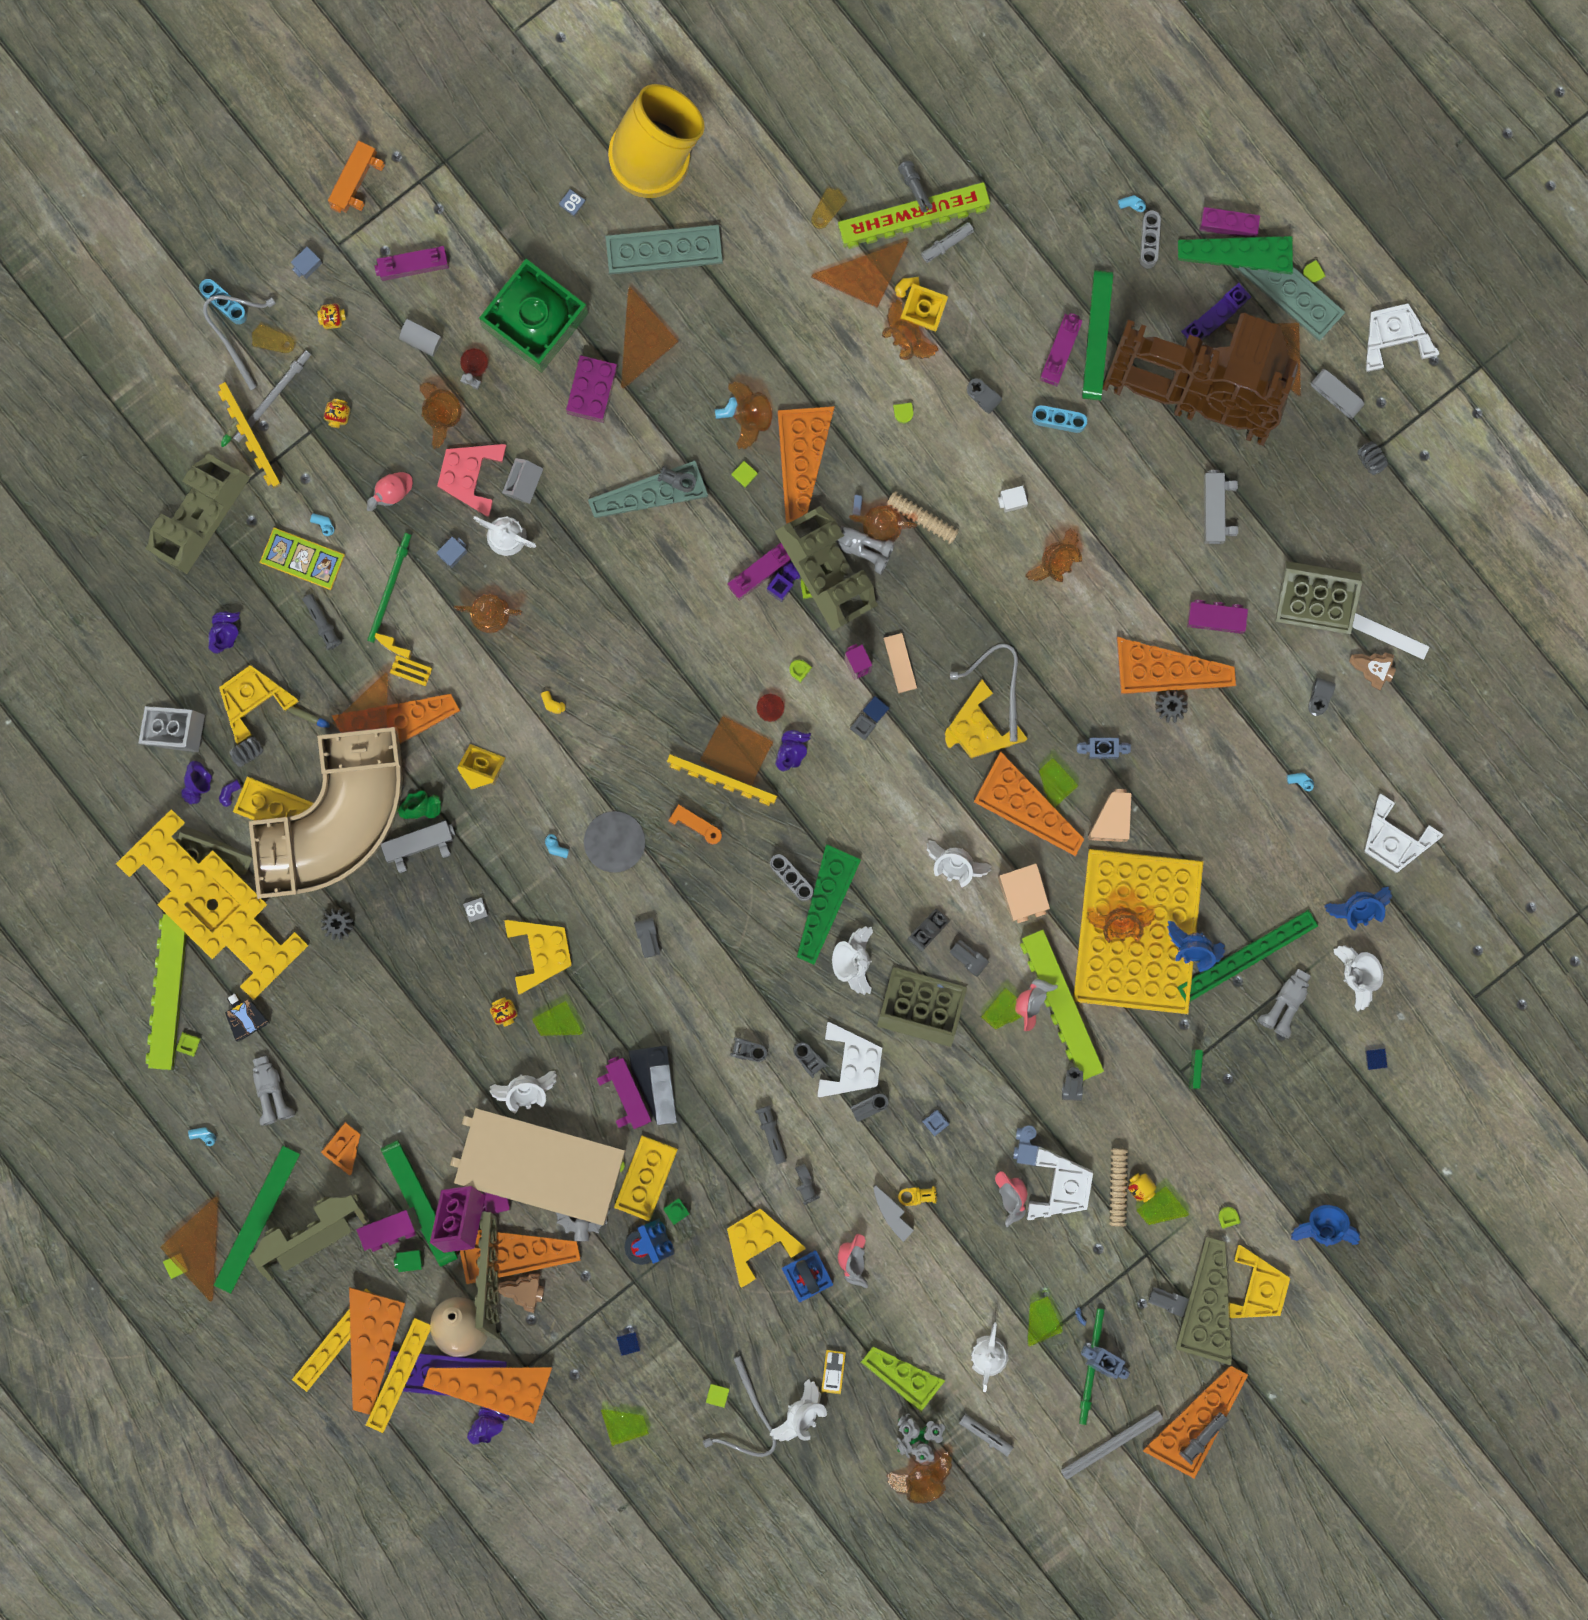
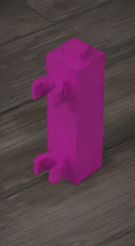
M444 246L378 258V265H374L376 276H380L382 281L449 268Z
M1072 313L1064 315L1040 381L1058 386L1083 322L1078 315Z
M782 543L778 544L727 583L728 588L738 601L791 562Z
M619 1056L608 1060L609 1064L606 1065L608 1074L596 1079L599 1086L612 1081L621 1099L627 1116L616 1120L618 1128L631 1123L635 1130L652 1122L624 1058L619 1059Z

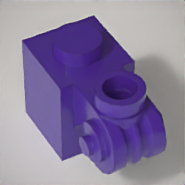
M793 562L785 565L782 576L778 573L767 587V592L780 602H783L793 589L792 583L794 580H799L801 577Z

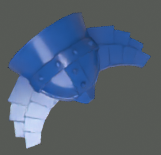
M1384 887L1375 895L1369 892H1356L1355 895L1348 899L1347 903H1329L1324 907L1327 908L1326 912L1331 916L1347 919L1349 927L1355 931L1358 923H1363L1364 926H1367L1369 924L1368 921L1373 918L1383 922L1386 911L1385 906L1390 903L1392 891L1389 890V887Z
M1168 921V934L1172 938L1171 941L1179 948L1175 961H1180L1182 957L1186 964L1190 961H1200L1197 963L1199 972L1213 967L1216 962H1219L1224 957L1225 950L1223 948L1225 945L1222 943L1212 944L1203 933L1188 935L1174 921Z
M1322 1205L1315 1208L1310 1214V1222L1300 1224L1291 1233L1292 1240L1298 1241L1299 1239L1313 1237L1319 1243L1325 1244V1246L1337 1244L1342 1240L1356 1245L1361 1240L1357 1229L1349 1226L1348 1215L1342 1209L1332 1205Z

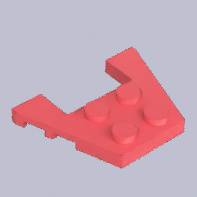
M500 444L446 449L437 485L438 488L464 502L482 515L489 517L493 500L474 496L482 461L485 458L503 463L507 446Z

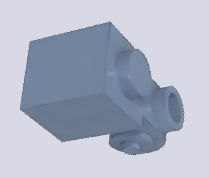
M1032 1126L1017 1128L1016 1139L1019 1140L1018 1147H1014L1013 1159H1016V1163L1036 1166L1035 1162L1039 1146H1033L1030 1143V1139L1036 1136V1130Z

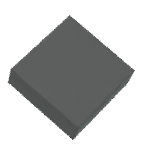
M860 714L850 730L863 740H866L876 727V724L863 714Z

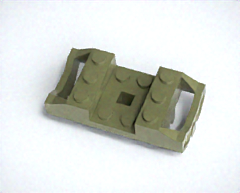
M207 453L204 459L192 465L182 481L192 489L186 495L172 519L160 514L150 530L149 542L145 549L180 572L188 574L250 477ZM215 466L229 474L224 482L209 475ZM166 540L180 548L175 560L160 551Z
M821 506L775 531L832 631L878 606L871 581L864 569L856 574L853 573L836 543L837 540L844 537V534L836 520L826 513ZM814 517L820 528L799 538L793 528ZM859 594L865 606L844 618L839 605Z
M351 1194L348 1197L334 1198L325 1196L316 1202L317 1206L313 1209L320 1220L307 1225L308 1230L306 1231L299 1230L290 1235L286 1227L281 1228L277 1226L265 1232L266 1236L262 1238L255 1252L249 1255L263 1277H266L268 1281L275 1278L270 1267L272 1262L278 1260L284 1272L288 1271L353 1232L354 1230L346 1218L356 1213L363 1224L370 1221L368 1214L358 1195L355 1194L353 1196Z

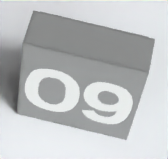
M482 898L463 904L469 922L488 917Z

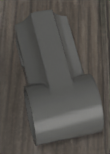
M653 918L634 922L644 958L660 955Z
M961 940L949 952L976 977L989 964L985 957L977 951H973Z
M1071 1067L1066 1073V1080L1062 1087V1100L1082 1101L1083 1071H1080L1077 1067Z
M879 1093L850 1108L855 1119L859 1122L885 1110L889 1105V1099L886 1095ZM877 1097L885 1099L884 1107L878 1108L875 1105Z
M1153 1287L1148 1303L1164 1308L1167 1312L1183 1317L1189 1302L1188 1298L1175 1293L1171 1294Z

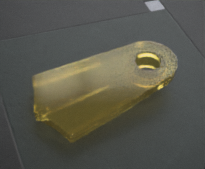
M826 189L811 218V223L815 228H825L847 202L840 190ZM821 218L823 223L819 224L816 220Z
M259 324L252 332L253 347L281 353H290L295 348V342L291 337L263 324ZM289 342V347L284 348V343Z

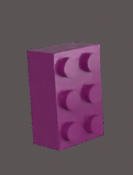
M580 355L566 408L568 415L604 423L618 370L617 364Z
M473 1186L441 1190L430 1243L444 1253L474 1249L485 1195Z

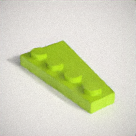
M872 1347L860 1362L920 1412L945 1382V1380L937 1378L924 1370L922 1371L875 1347Z

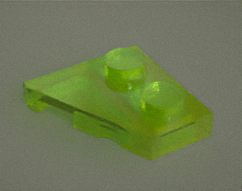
M1054 758L1039 770L1047 800L1054 808L1079 786Z
M1004 987L980 1017L995 1030L1008 1023L1017 1021V1019L1022 1018L1015 1011L1017 997Z
M566 1001L532 1018L540 1036L583 1034Z
M1166 1186L1136 1209V1212L1147 1225L1190 1215Z
M1048 1296L1036 1300L1029 1305L1027 1340L1029 1347L1063 1332Z
M607 1409L601 1410L612 1446L649 1434L644 1415Z

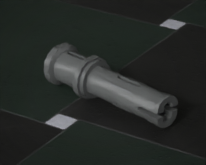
M905 161L899 165L898 170L904 176V182L910 187L921 211L927 212L924 204H926L929 210L932 208V204L920 183L921 178L916 173L913 162Z
M309 594L305 596L302 600L319 629L318 635L322 636L327 645L326 649L331 650L339 646L342 641L337 638L334 626L326 620L314 595Z
M769 1105L755 1110V1113L758 1114L761 1122L760 1128L765 1131L769 1147L777 1165L787 1160L775 1128L777 1121L773 1119L770 1110L772 1107ZM773 1139L775 1140V1143L777 1145V1150L775 1149Z
M1219 1412L1196 1439L1190 1440V1444L1183 1452L1180 1451L1179 1455L1192 1465L1193 1460L1200 1453L1204 1452L1206 1444L1229 1420Z

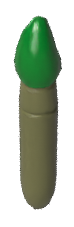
M249 408L241 411L245 419L249 414ZM237 419L227 434L223 436L221 447L230 443L232 437L237 432L236 425L239 424Z

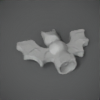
M555 1212L557 1215L556 1223L564 1227L565 1233L575 1232L574 1241H589V1232L599 1233V1229L602 1226L578 1218L575 1222H572L569 1216Z

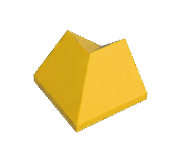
M912 284L900 319L936 332L948 296Z
M470 744L457 769L471 790L487 784L495 785L505 757Z

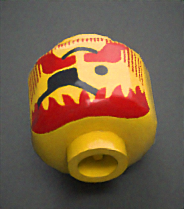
M339 304L322 305L320 310H317L319 325H322L324 329L340 328L342 321L346 320L345 310L341 309Z
M333 399L326 405L324 420L329 422V426L340 428V425L348 423L351 408L347 405L346 401Z
M504 997L491 1003L492 1007L489 1011L496 1025L503 1024L506 1027L515 1023L513 1019L518 1016V1012L511 999L506 1000Z
M1137 1173L1129 1179L1131 1183L1128 1185V1190L1137 1201L1145 1203L1156 1195L1155 1190L1157 1187L1147 1174L1139 1175Z

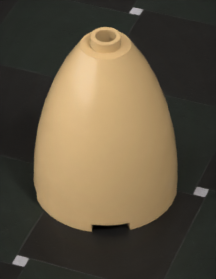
M452 1297L441 1302L434 1310L430 1321V1332L437 1347L447 1355L462 1357L474 1354L485 1344L488 1336L475 1328L477 1307L474 1301L464 1297Z

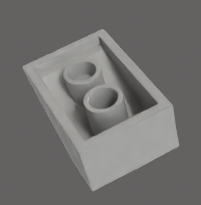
M145 706L138 744L199 752L205 715L194 710Z

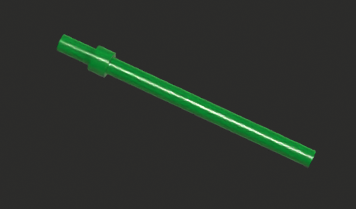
M404 533L401 545L396 550L395 554L397 556L367 639L369 642L374 643L376 640L375 634H378L403 559L407 557L409 551L407 548L412 537L408 533Z
M1097 1308L1091 1348L1099 1347L1105 1309ZM1089 1365L1083 1401H1080L1079 1407L1081 1408L1079 1424L1087 1425L1088 1413L1092 1406L1090 1400L1095 1369Z

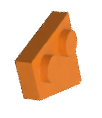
M345 1122L321 1153L348 1175H351L360 1133Z

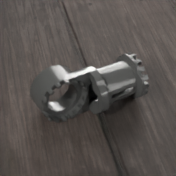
M666 465L663 466L662 473L658 476L657 481H664L671 484L673 488L687 493L694 490L696 479L692 474L676 473L668 469ZM690 479L693 484L690 487H684L682 481Z
M805 1163L796 1167L795 1169L803 1184L796 1189L800 1191L804 1199L803 1204L806 1205L819 1199V1195L815 1194L812 1187V1178Z

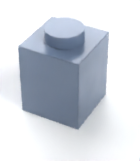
M306 247L291 261L294 267L292 271L299 278L303 276L307 279L322 265V262Z
M451 537L438 550L437 555L452 569L467 553L465 549L467 545L460 538L456 540L454 537Z

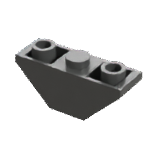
M935 909L907 940L922 952L950 921L938 909Z

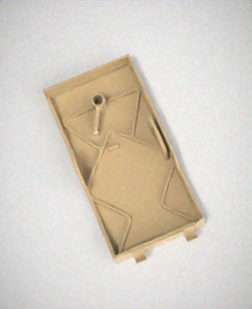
M475 1108L473 1118L464 1116L462 1124L470 1126L462 1157L461 1159L452 1157L450 1163L451 1166L458 1168L454 1181L455 1184L465 1187L473 1186L475 1189L599 1225H605L625 1150Z

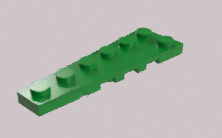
M1293 236L1178 240V260L1203 264L1209 263L1218 266L1228 265L1234 268L1244 267L1250 268V270H1268L1269 272L1292 275Z
M826 844L797 958L815 965L861 859Z

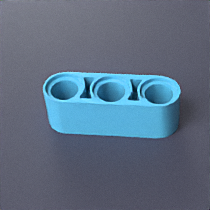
M205 279L200 283V292L206 299L215 295L230 296L211 279ZM207 286H214V290L211 293H205ZM220 299L210 302L235 324H243L247 319L245 309L238 302L228 300L224 306L219 305ZM241 310L242 315L239 318H234L233 313Z
M1037 406L1032 414V421L1038 426L1080 433L1087 425L1086 416L1079 412L1048 406ZM1042 411L1045 413L1046 418L1040 420L1036 417V413ZM1057 415H1061L1064 417L1065 421L1063 423H1057L1054 417ZM1081 419L1083 426L1076 427L1073 424V420Z

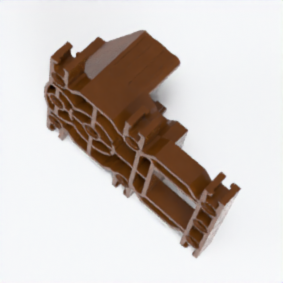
M1241 313L1230 346L1213 348L1206 345L1200 338L1190 334L1184 347L1158 337H1143L1146 326L1141 324L1139 331L1131 329L1132 326L1134 327L1135 322L1127 321L1106 376L1103 390L1107 391L1109 385L1115 386L1117 389H1114V394L1120 396L1123 387L1126 386L1134 394L1163 404H1177L1174 415L1180 417L1182 415L1181 410L1189 412L1187 419L1192 421L1197 411L1205 419L1237 430L1249 429L1246 440L1251 442L1253 435L1260 437L1257 444L1264 446L1271 430L1276 428L1281 422L1288 395L1298 371L1297 361L1290 359L1288 356L1283 333L1278 324ZM1135 357L1173 370L1172 379L1132 366Z

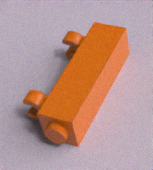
M358 140L328 199L332 210L341 213V211L347 213L349 207L352 206L362 211L365 204H363V201L356 199L355 196L370 166L379 171H382L385 166L382 160L375 158L377 154L375 148Z

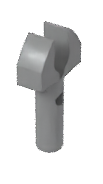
M470 373L463 374L460 380L463 384L472 386L473 389H478L481 381L474 379Z

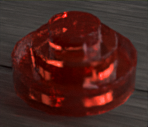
M475 348L465 351L460 360L464 373H470L473 377L484 374L489 363L486 354L480 349Z
M766 694L759 699L756 709L757 714L762 720L775 722L782 717L785 707L784 702L779 696Z

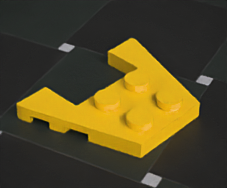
M251 665L219 687L237 745L252 736L241 718L266 700L274 696L284 711H287L299 702L297 698Z
M983 680L976 686L948 727L949 731L971 759L1023 743L1028 739L1017 725L1018 741L1010 742V731L1001 736L978 705L993 694Z
M510 920L504 921L507 938L527 934L535 973L515 977L518 994L526 992L572 966L564 927Z
M758 1209L727 1228L741 1288L756 1279L746 1261L775 1243L781 1241L791 1258L806 1249L762 1209Z
M1238 1245L1234 1262L1254 1268L1244 1306L1229 1303L1230 1318L1281 1316L1290 1278L1243 1246Z

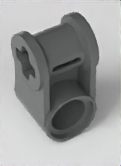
M973 379L969 382L967 394L985 412L990 414L1002 401V398L980 379ZM979 385V391L973 392V386Z
M1317 677L1308 705L1310 714L1320 716L1327 710L1336 683ZM1317 702H1319V706L1322 707L1319 710H1317L1315 706Z
M734 1037L733 1051L729 1056L754 1062L766 1060L768 1052L764 1046ZM757 1048H761L764 1051V1056L760 1059H756L753 1055L754 1050Z
M801 1042L794 1046V1056L812 1079L819 1070L827 1067L824 1061L808 1044ZM803 1045L807 1048V1054L800 1057L797 1054V1048Z

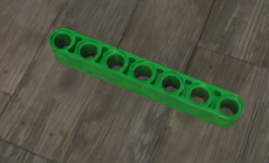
M1094 270L1082 399L1101 401L1113 284V272Z
M399 1140L380 1148L409 1207H414L422 1228L421 1231L439 1266L443 1267L458 1259L455 1251L444 1253L430 1243L436 1212Z

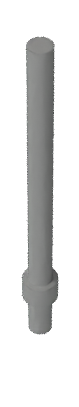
M305 350L297 361L294 360L290 365L289 371L247 420L250 429L296 373L299 374L303 369L302 366L311 356L308 351ZM238 431L233 438L240 442L245 434L240 435Z

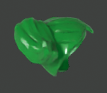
M423 790L418 793H409L405 801L399 806L398 814L403 819H418L422 816L436 818L441 811L440 798L437 795L428 797V794Z

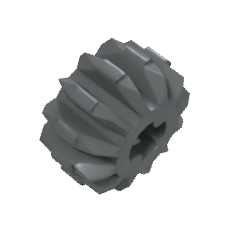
M1374 442L1366 443L1358 450L1361 463L1372 475L1379 474L1388 466L1384 453Z
M1166 691V697L1161 694L1159 698L1162 701H1156L1155 703L1161 706L1155 710L1156 712L1162 711L1159 718L1162 719L1164 716H1167L1166 723H1169L1171 717L1174 723L1177 722V717L1182 720L1184 718L1182 713H1187L1188 711L1182 707L1186 706L1188 702H1181L1184 695H1180L1177 698V691H1174L1173 696H1171L1170 691ZM1170 702H1172V705H1176L1173 711L1167 709Z
M255 737L243 741L230 751L231 758L238 767L246 765L263 753L261 744Z
M334 908L331 909L332 915L326 912L325 916L328 917V920L321 919V922L326 923L325 926L321 927V930L328 929L324 935L328 937L332 933L331 940L333 941L337 935L340 941L343 940L342 933L349 937L350 934L346 930H353L352 926H348L349 923L353 922V919L346 920V918L350 914L346 912L342 916L343 909L341 908L338 910V914H336ZM335 920L342 922V925H339V929L332 926L333 923L335 924Z

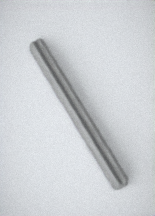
M1156 1410L1062 1469V1475L1065 1479H1069L1160 1422L1163 1416Z

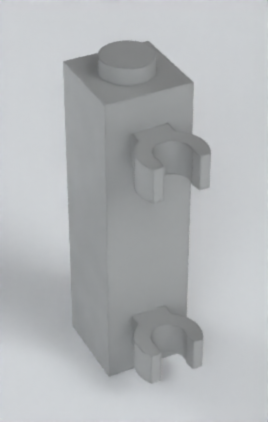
M1209 470L1204 475V544H1224L1225 536H1237L1238 526L1225 527V490L1237 491L1238 481L1225 482V473H1220L1219 470Z
M447 821L381 843L386 862L391 863L395 861L398 872L402 873L407 871L403 858L439 846L443 858L450 856L446 843L453 841L452 836L455 835L452 824L448 825Z

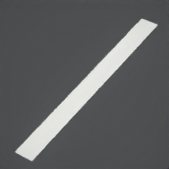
M1355 613L1353 628L1424 660L1429 646Z

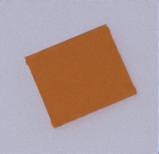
M722 717L700 761L751 786L770 748L773 746V741Z

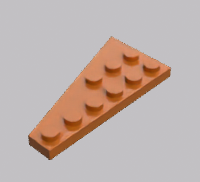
M835 406L778 410L786 524L808 513Z
M1117 637L1121 694L1236 686L1235 667Z
M446 694L422 700L332 715V718L341 733L397 727L401 744L460 712V709L452 695Z
M1000 752L974 803L1076 856L1084 838L1007 757Z
M478 1230L474 1249L460 1250L466 1284L476 1283V1277L479 1276L477 1259L480 1257L479 1238L482 1236V1230ZM497 1232V1242L493 1243L498 1255V1261L494 1262V1270L498 1271V1278L581 1261L577 1241Z
M349 1287L352 1409L370 1415L376 1402L405 1302Z
M1230 1365L1142 1451L1195 1479L1217 1434L1206 1444L1204 1452L1200 1453L1193 1460L1192 1465L1179 1455V1452H1183L1190 1444V1440L1196 1439L1219 1412L1227 1417L1248 1375Z
M552 1367L429 1368L423 1387L534 1424Z

